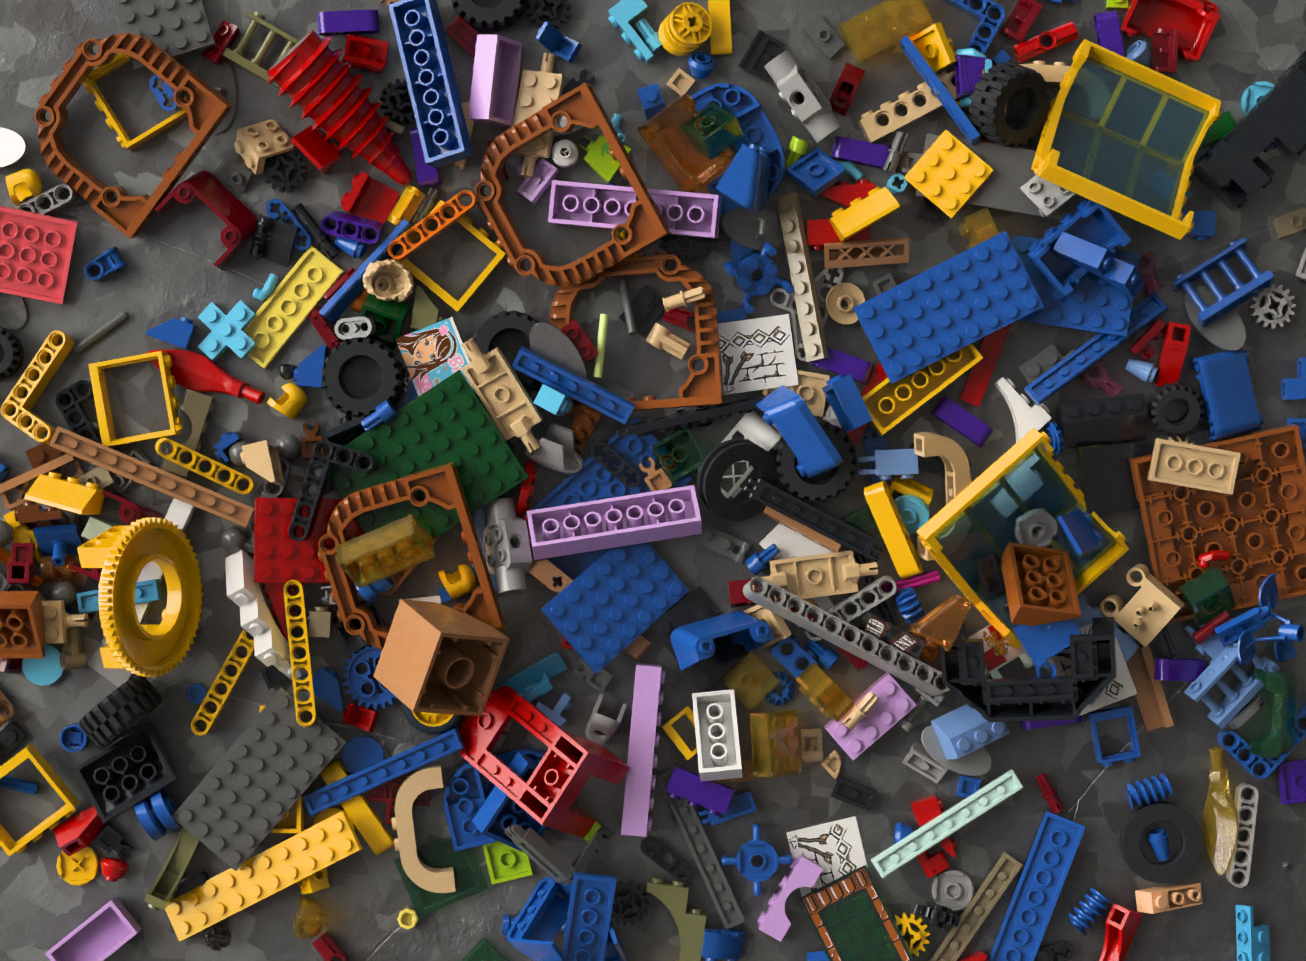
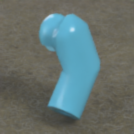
M270 274L263 289L255 288L252 295L253 298L258 299V301H265L274 291L279 277L275 274Z

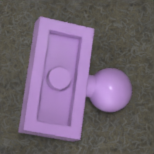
M541 158L535 166L534 177L529 178L528 176L517 189V192L535 204L560 171ZM523 162L517 163L514 169L515 174L519 178H525L520 176Z

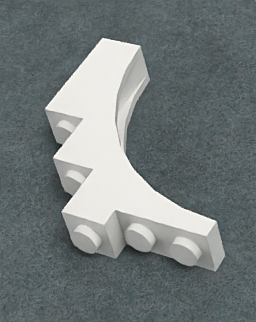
M1002 377L994 383L1004 396L1011 411L1015 426L1016 443L1033 428L1038 431L1051 419L1049 415L1050 410L1043 403L1038 406L1034 403L1030 407L1028 405L1030 401L1024 394L1021 393L1019 395L1014 390L1016 386L1009 378L1005 380ZM1035 452L1006 478L1008 484L1022 501L1027 499L1043 484L1040 480L1042 476L1034 468L1032 470L1029 468L1039 459ZM1003 487L989 501L1002 517H1007L1018 507Z
M240 550L225 558L227 597L240 607L241 627L254 637L255 657L267 667L270 665L275 666L292 680L289 643L272 618L259 583H254V559L243 550ZM294 651L293 654H294L295 658L301 659V658L298 656V654ZM298 670L295 675L299 678L307 674L305 670Z

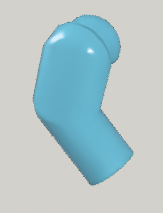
M614 113L611 123L620 140L624 143L626 136L619 128L623 117Z
M851 161L837 162L846 169V175H850L856 182L864 175Z

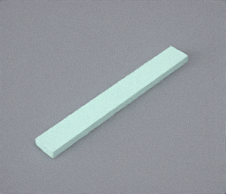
M1011 769L870 860L881 878H884L1024 787Z

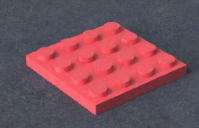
M0 206V292L63 304L78 221Z

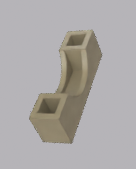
M186 389L180 409L187 415L190 421V433L181 445L199 452L201 447L199 438L201 433L204 434L208 422L205 419L207 413L211 414L213 410V397ZM167 448L165 453H168L171 448ZM187 451L183 452L180 456V460L183 463L190 459V453ZM163 458L160 469L183 477H187L188 473H192L191 470Z

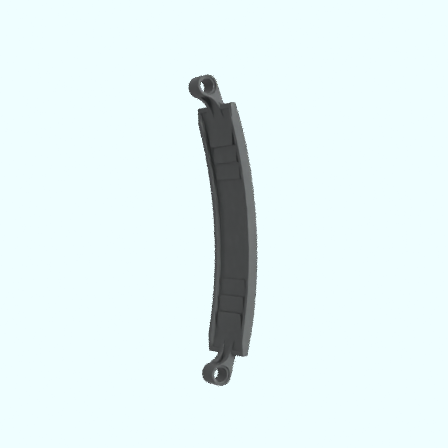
M926 134L922 154L903 152L904 156L900 158L896 172L907 174L940 135ZM957 138L994 170L966 205L1060 221L1066 214L1074 213L1078 209L1077 205L1084 199H1087L1075 194L1048 217H1042L1038 212L1039 208L1020 190L1021 186L1036 175L1034 170L1031 169L1036 151L1017 147L1010 148L981 141L971 145L968 139ZM1059 155L1057 166L1080 176L1083 175L1086 160ZM1093 162L1089 180L1124 195L1131 170ZM1138 172L1131 199L1160 211L1161 198L1140 193L1143 172ZM916 190L915 196L926 198L922 193ZM1105 207L1125 233L1132 235L1134 219Z

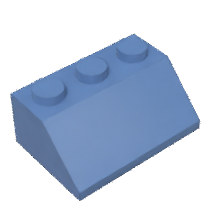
M968 704L931 721L947 760L959 759L1010 734L1005 722H988L977 710L972 709Z

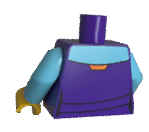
M974 48L958 49L956 52L952 49L956 62H954L956 97L960 99L956 103L963 109L971 105V94H974V86L977 82H980L982 74L988 73V69L993 67L992 59L986 58L983 53Z

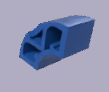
M705 928L701 952L702 957L705 958V961H718V959L738 961V958H741L743 953L745 930Z

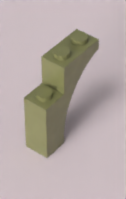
M183 826L161 872L144 902L149 903L148 906L157 911H160V909L164 910L171 904L179 884L185 878L201 843Z
M652 877V880H647L646 891L665 904L677 924L680 936L678 961H700L707 916L699 908H690V911L686 910L689 885H685V882L673 880V883L664 882L663 878Z

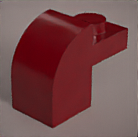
M12 543L11 562H8L7 571L8 584L32 585L35 576L34 543Z

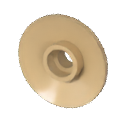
M847 282L839 283L827 295V312L839 324L848 325L858 321V318L853 308L864 303L865 297L856 285ZM842 300L845 302V306L843 308L840 304Z

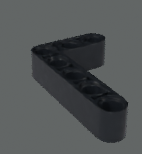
M319 441L314 447L289 527L291 539L304 542L311 537L334 463L360 472L370 473L377 467L376 458L371 454L333 442ZM324 445L330 447V453L327 456H323L321 452ZM348 451L350 459L344 463L341 455L343 452ZM368 457L370 459V466L364 469L361 461ZM318 465H322L324 473L318 477L315 474V469ZM314 485L317 487V494L311 497L309 495V488ZM305 506L311 508V514L308 517H304L302 513ZM299 526H302L305 530V534L301 538L296 534Z

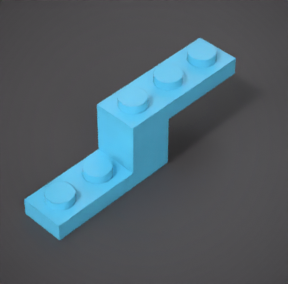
M621 0L608 10L610 16L608 20L614 28H620L623 32L621 34L623 40L628 45L630 43L636 49L633 52L640 61L644 59L646 63H649L654 59V55L630 25L648 10V6L643 0Z

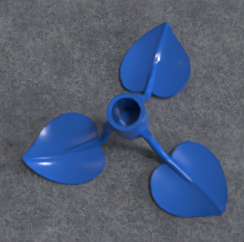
M1271 574L1262 583L1259 590L1260 608L1268 606L1273 617L1285 624L1279 627L1277 636L1253 638L1251 631H1243L1239 636L1237 644L1239 664L1242 666L1249 664L1254 658L1256 652L1254 644L1256 642L1276 640L1274 644L1275 658L1278 662H1285L1288 659L1297 657L1293 641L1302 642L1304 639L1305 629L1303 625L1292 624V620L1285 619L1272 611L1278 602L1276 574Z

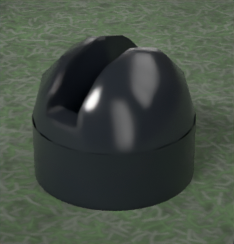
M280 364L279 375L283 379H291L294 376L296 365Z

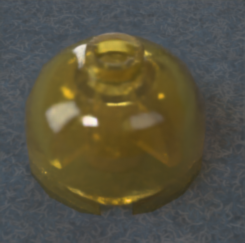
M299 896L297 898L295 907H299L296 914L294 913L293 934L296 935V939H311L321 932L323 926L327 925L328 913H324L323 905L315 898Z

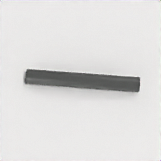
M619 277L628 335H635L637 331L627 277Z
M124 311L119 313L72 348L77 355L126 320L128 318L127 314Z

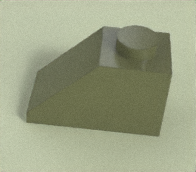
M417 286L410 328L420 330L442 321L443 316H440V311L423 288Z

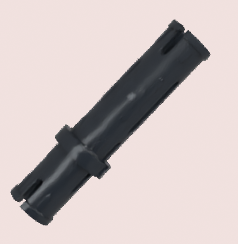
M302 203L296 205L291 210L306 231L312 236L315 245L324 251L329 260H333L341 253L329 239V234H325Z

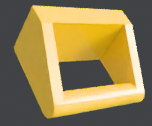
M894 475L889 486L891 494L895 490L904 495H914L921 498L927 506L930 504L934 489L913 479H901V475Z
M687 705L662 724V728L683 756L689 760L697 753V746L691 750L672 726L675 721L685 714L695 727L694 712Z

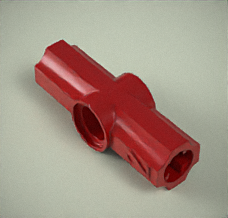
M1072 21L1050 31H1045L1036 37L1014 45L1015 56L1019 63H1022L1043 53H1048L1052 49L1078 39V31ZM1041 38H1048L1051 42L1050 47L1043 46Z

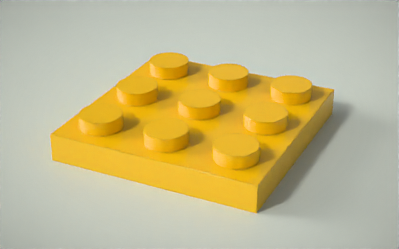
M945 129L905 175L904 179L953 219L994 170Z

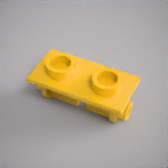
M408 184L387 220L396 226L404 219L409 223L426 195Z

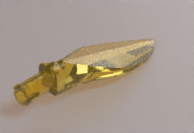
M1212 747L1209 749L1212 768L1209 770V790L1204 806L1202 825L1204 840L1217 873L1223 875L1229 867L1237 842L1238 814L1229 787L1228 767L1224 765L1223 747Z

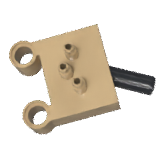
M1137 564L1128 571L1126 578L1130 585L1135 587L1141 586L1140 590L1125 607H1123V601L1120 596L1111 594L1101 602L1100 610L1103 615L1114 617V620L1145 648L1157 637L1164 658H1172L1176 656V652L1166 624L1185 603L1151 575L1147 566ZM1134 571H1139L1142 574V580L1134 576ZM1107 602H1113L1116 606V610L1110 609L1107 605Z

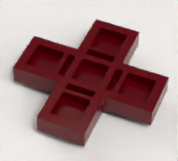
M412 771L367 791V801L387 802L385 824H392L391 818L395 817V799L398 789ZM431 789L419 794L413 805L429 807Z

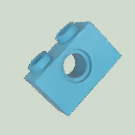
M545 384L542 385L533 402L545 410L560 416H564L565 413L568 414L574 404L571 402L573 400L572 397Z

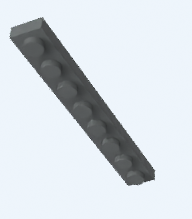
M672 768L657 775V778L727 930L744 922V916L694 806L688 804L689 800L681 797L680 800L668 796L669 792L665 788L674 769Z

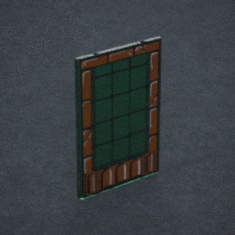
M867 865L850 871L848 874L799 898L829 961H914Z

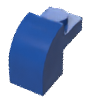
M1306 357L1297 358L1298 378L1281 379V400H1300L1306 398Z

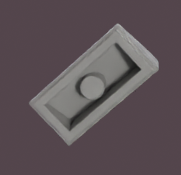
M917 741L912 744L902 761L903 764L937 784L948 771L947 768L936 762L928 754L924 746Z

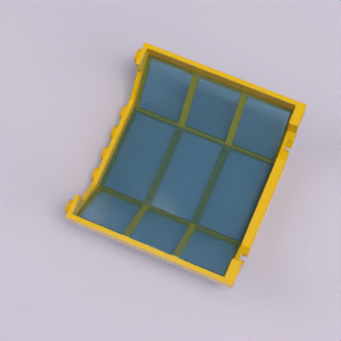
M1084 39L1072 58L1073 62L1069 71L1065 73L1059 85L1060 90L1056 98L1050 104V110L1047 113L1048 117L1043 126L1031 169L1042 179L1181 240L1194 227V222L1192 221L1194 212L1191 210L1181 221L1183 216L1181 209L1187 200L1185 193L1191 184L1189 177L1195 168V165H1193L1194 157L1208 128L1213 122L1219 120L1222 114L1220 110L1222 101Z
M1034 428L916 531L919 539L922 541V545L962 594L1015 650L1021 644L1012 628L1019 624L1011 623L1010 614L1003 610L1004 604L1007 601V594L1005 592L990 599L986 598L973 559L993 552L1004 580L1000 558L1009 542L1020 544L1015 537L1016 519L1020 515L1033 509L1043 508L1054 517L1058 526L1056 536L1053 535L1051 543L1046 548L1069 551L1077 595L1129 550L1125 544L1127 539L1120 531L1114 532L1093 511V513L1089 514L1093 521L1090 526L1094 532L1098 530L1104 540L1101 542L1103 548L1082 560L1079 559L1060 527L1057 517L1079 509L1084 514L1086 512L1085 495L1079 488L1075 489L1073 486L1075 484L1074 480L1068 474L1065 475L1062 472L1064 467L1060 462L1052 459L1054 449L1049 444L1051 439L1043 431L1039 433ZM1036 526L1032 531L1037 533V529L1040 527Z

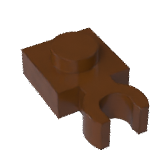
M315 422V428L312 431L307 429L306 423L303 424V431L307 435V437L301 438L303 460L311 459L315 445L323 440L322 436H316L319 432L317 422Z

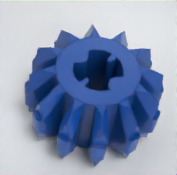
M903 588L894 594V599L905 622L909 624L915 623L924 617L925 612L913 588Z

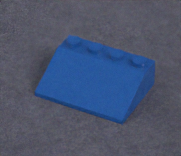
M517 752L509 767L525 781H528L539 762ZM497 786L494 787L472 820L482 834L519 851L522 850L505 834L504 830L506 827L518 824L524 830L532 828L539 836H542L547 826H543Z

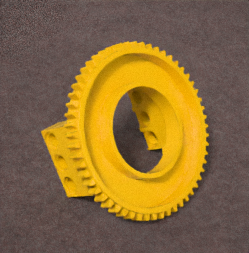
M162 518L137 519L136 522H131V525H115L77 547L81 568H103L99 582L98 601L101 628L106 638V644H108L105 647H100L104 668H124L126 671H131V674H137V676L142 677L163 676V674H168V671H173V667H178V663L183 662L182 657L187 656L186 651L191 650L190 644H194L193 638L197 636L196 630L199 629L198 622L201 621L200 613H202L201 605L203 604L201 568H198L199 560L195 558L196 552L192 551L194 547L189 545L190 539H186V534H182V529H177L178 525H173L172 521ZM150 561L155 562L160 567L167 585V607L162 611L163 620L160 625L140 624L135 608L137 580L142 569Z

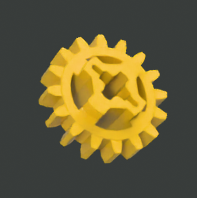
M903 912L902 918L895 915L896 921L893 923L895 927L901 924L898 933L910 957H912L913 953L918 957L919 950H926L923 944H929V940L925 937L929 936L930 932L924 931L928 927L927 924H920L922 918L918 917L915 919V914L913 913L910 914V917H907L906 913ZM910 922L917 925L920 930L911 928ZM906 928L910 933V936L908 937V943L906 942L905 938L902 937L905 935ZM916 940H920L915 947H913V944L916 942ZM890 943L886 944L887 948H892Z

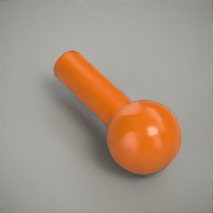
M367 289L350 304L353 311L358 313L362 311L363 304L369 294Z

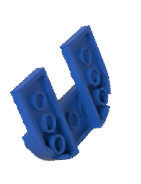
M714 84L667 109L686 146L706 137V135L699 133L694 126L695 120L698 117L706 116L712 121L713 126L710 132L713 133L725 126L737 151H739L743 144L749 146L750 143L757 147L760 145L768 150L771 162L767 199L778 190L786 173L787 161L785 150L761 103L748 90L733 84ZM702 121L700 123V127L702 129H705L707 127V123L705 121ZM722 174L706 184L711 194L722 196L721 213L724 216L728 211L744 206L716 189L724 175Z
M524 747L496 753L495 755L509 766L517 752L531 757L540 763L546 751ZM468 761L453 772L447 782L444 793V810L454 851L496 842L495 839L482 834L472 822L496 785Z

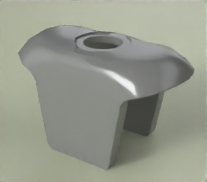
M555 423L550 424L544 438L537 440L540 444L539 448L533 449L530 453L526 447L524 449L525 456L530 460L565 474H574L583 465L581 456L575 451L574 431Z
M600 694L586 725L585 734L589 740L606 745L612 741L627 705L623 703L615 721L597 713L604 696ZM595 730L601 731L605 735H599L595 732Z

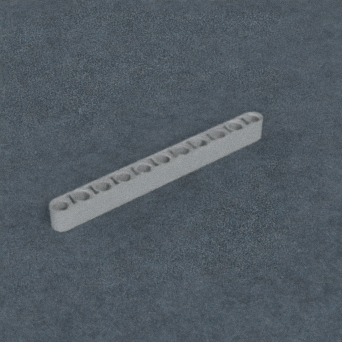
M755 577L744 585L743 594L752 602L929 695L936 697L950 690L943 684L942 672L764 578ZM752 584L757 586L758 593L752 589ZM771 594L777 598V603L772 601ZM789 604L795 607V612L790 610ZM808 614L813 616L814 622L809 620ZM826 623L831 625L832 632L827 629ZM845 633L850 636V641L845 638ZM863 643L868 645L869 651L864 649ZM882 652L887 656V661L882 658ZM900 662L905 665V670L900 667ZM918 672L922 673L923 680L918 676ZM937 681L941 684V689L937 687Z

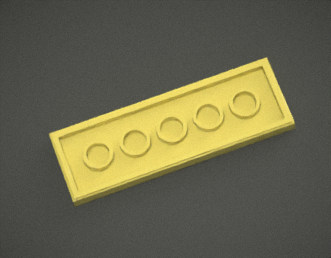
M311 245L255 313L257 316L243 330L258 344L248 356L262 368L266 369L321 302L324 294L336 283V279L342 276L344 271Z

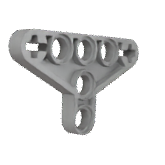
M834 268L824 269L814 279L819 307L825 311L824 317L821 318L823 328L829 314L826 309V299L821 297L820 291L825 287L830 289L834 287L831 284H823L824 279L829 281L831 275L828 271H832ZM836 268L839 277L834 278L833 284L841 283L843 278L842 268ZM775 289L770 296V301L773 306L790 312L794 354L799 361L805 362L806 355L802 358L800 357L801 353L798 352V349H803L804 345L801 343L802 334L798 313L793 307L795 302L794 293L788 294L785 289ZM777 292H782L785 295L786 300L784 303L777 304L774 301V295Z

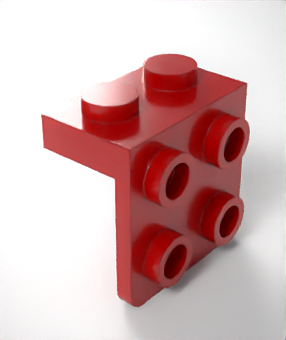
M361 171L360 175L356 174L351 182L353 187L350 193L346 192L343 196L341 208L351 215L379 221L384 226L399 199V193Z

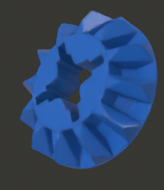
M1055 421L1048 422L1044 432L1051 439L1049 444L1054 449L1052 453L1054 455L1061 454L1065 447L1063 431L1060 430V426Z
M774 672L763 680L761 692L768 703L775 706L785 705L792 699L795 686L793 680L787 674ZM775 680L780 686L787 685L781 690L782 697L777 692L770 693L775 688Z

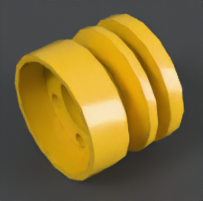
M684 2L678 5L660 24L658 34L662 46L675 56H688L692 54L711 35L713 27L711 17L699 4Z

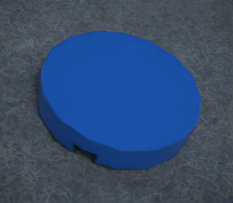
M366 735L351 739L344 747L342 753L343 764L351 774L385 759L381 744L375 738Z

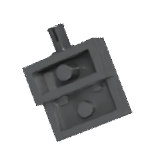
M1050 344L1019 366L1018 370L1027 383L1031 384L1075 350L1073 349L1063 356L1058 352L1054 344Z

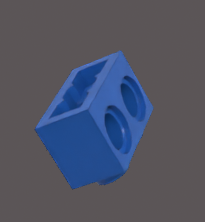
M792 634L777 642L769 652L801 682L818 664L814 660L817 656L808 648L804 651L799 646L802 642ZM783 644H792L793 650L790 654L782 653L781 647ZM801 657L808 660V665L804 669L798 668L796 664L797 660Z

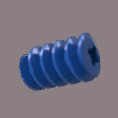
M1164 773L1159 774V780L1155 775L1151 776V782L1148 778H1144L1143 785L1139 780L1135 781V787L1132 783L1127 784L1126 794L1132 810H1134V803H1137L1141 808L1143 800L1148 805H1150V798H1153L1157 803L1158 796L1160 795L1166 800V793H1169L1173 798L1172 787Z
M1093 888L1090 889L1093 896L1084 895L1087 900L1086 903L1079 901L1081 909L1073 908L1076 915L1068 914L1071 920L1070 923L1085 936L1087 933L1084 928L1091 930L1092 926L1089 922L1097 923L1095 915L1102 917L1103 913L1100 909L1108 911L1109 908L1106 902L1111 903Z

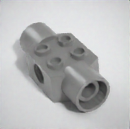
M788 49L764 66L780 90L779 95L781 99L789 103L793 116L797 120H801L817 143L841 126L833 115L831 103L808 69L799 64ZM801 93L804 95L805 100L801 98Z
M495 499L485 506L487 525L483 531V543L487 555L486 563L489 573L495 575L498 595L520 594L527 591L525 574L532 564L527 523L516 516L514 499Z

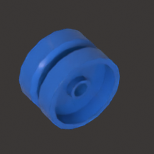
M165 788L152 794L150 798L148 797L134 805L141 825L155 841L166 835V829L174 831L182 826L172 816L178 808Z

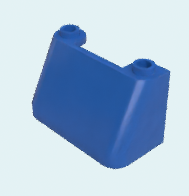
M752 143L749 146L743 144L719 181L716 189L748 210L762 212L767 200L771 157L768 156L769 151L760 145L757 147Z
M1241 348L1238 351H1223L1190 359L1191 368L1196 369L1197 373L1199 372L1196 375V379H1199L1208 417L1206 422L1211 424L1209 426L1210 430H1206L1208 441L1259 430L1263 424V416L1257 409L1247 363H1249L1247 351H1243Z
M733 611L680 626L673 630L670 638L680 670L683 671L692 668L694 664L708 659L714 654V639L730 635L733 645H743L745 652H748L774 639L771 628L766 622L747 613Z

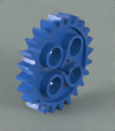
M370 644L366 645L365 649L361 648L358 650L359 653H351L353 659H345L349 666L342 667L347 671V674L341 675V677L347 678V682L343 686L350 687L346 694H354L351 699L352 701L359 699V706L366 702V709H370L372 704L375 710L379 709L380 704L384 709L387 708V702L394 705L395 701L393 698H398L376 678L373 679L372 675L375 673L382 650L373 645L371 647ZM371 657H372L373 660H374V661H373V665H372V663L370 662V658H371ZM362 662L368 667L365 674L359 671V665ZM367 683H371L373 686L371 694H367L365 691ZM379 686L382 689L381 694L379 693Z

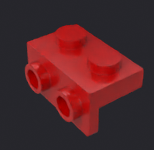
M349 33L342 63L353 61L350 68L357 69L362 67L367 68L369 72L379 73L387 65L390 42Z

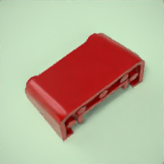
M1131 0L1120 29L1130 37L1140 35L1141 33L1151 38L1153 37V29H1180L1178 49L1181 57L1188 61L1193 59L1199 61L1220 17V8L1208 0Z

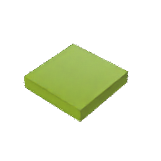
M497 840L496 842L482 845L492 885L533 875L529 856L524 852Z

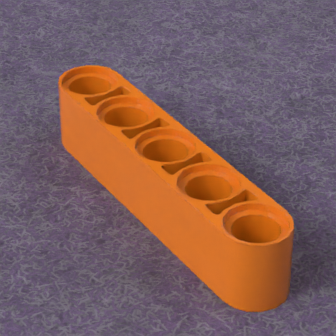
M463 190L392 241L388 246L389 255L397 261H402L472 211L477 204L474 194L471 191ZM467 195L471 196L472 203L468 206H463L461 199ZM448 208H453L455 215L450 219L445 218L444 211ZM431 220L438 223V227L434 231L427 229V224ZM413 233L421 235L420 241L416 244L410 242V236ZM397 245H401L404 248L403 254L400 256L393 254V248Z

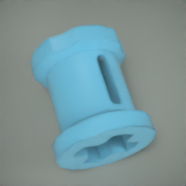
M899 173L891 176L887 182V189L891 194L897 195L905 190L907 186V181L904 179L905 176ZM895 179L897 180V182L902 183L899 189L897 188V186H892Z

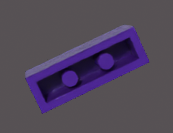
M676 765L665 788L669 792L668 796L680 800L681 797L689 800L688 804L697 808L700 805L708 808V812L717 816L720 813H726L734 793L733 788L713 780L700 782V775Z

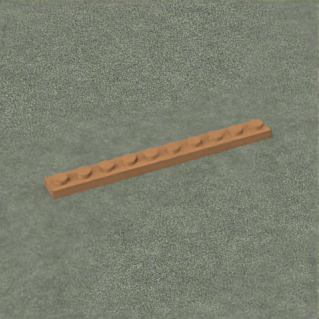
M59 426L49 444L52 448L246 529L255 508Z

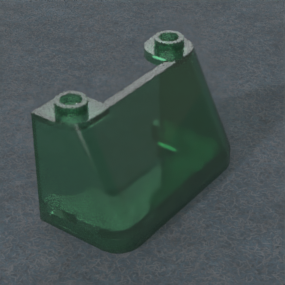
M1254 668L1253 678L1263 683L1264 690L1274 693L1271 732L1261 731V736L1258 740L1250 741L1249 752L1262 758H1277L1291 752L1294 746L1297 676L1292 671L1286 669Z

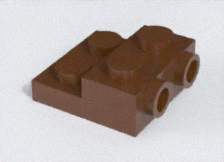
M25 502L23 506H18L14 510L16 522L19 521V524L27 531L34 530V527L70 524L69 517L56 507L44 509L36 502Z

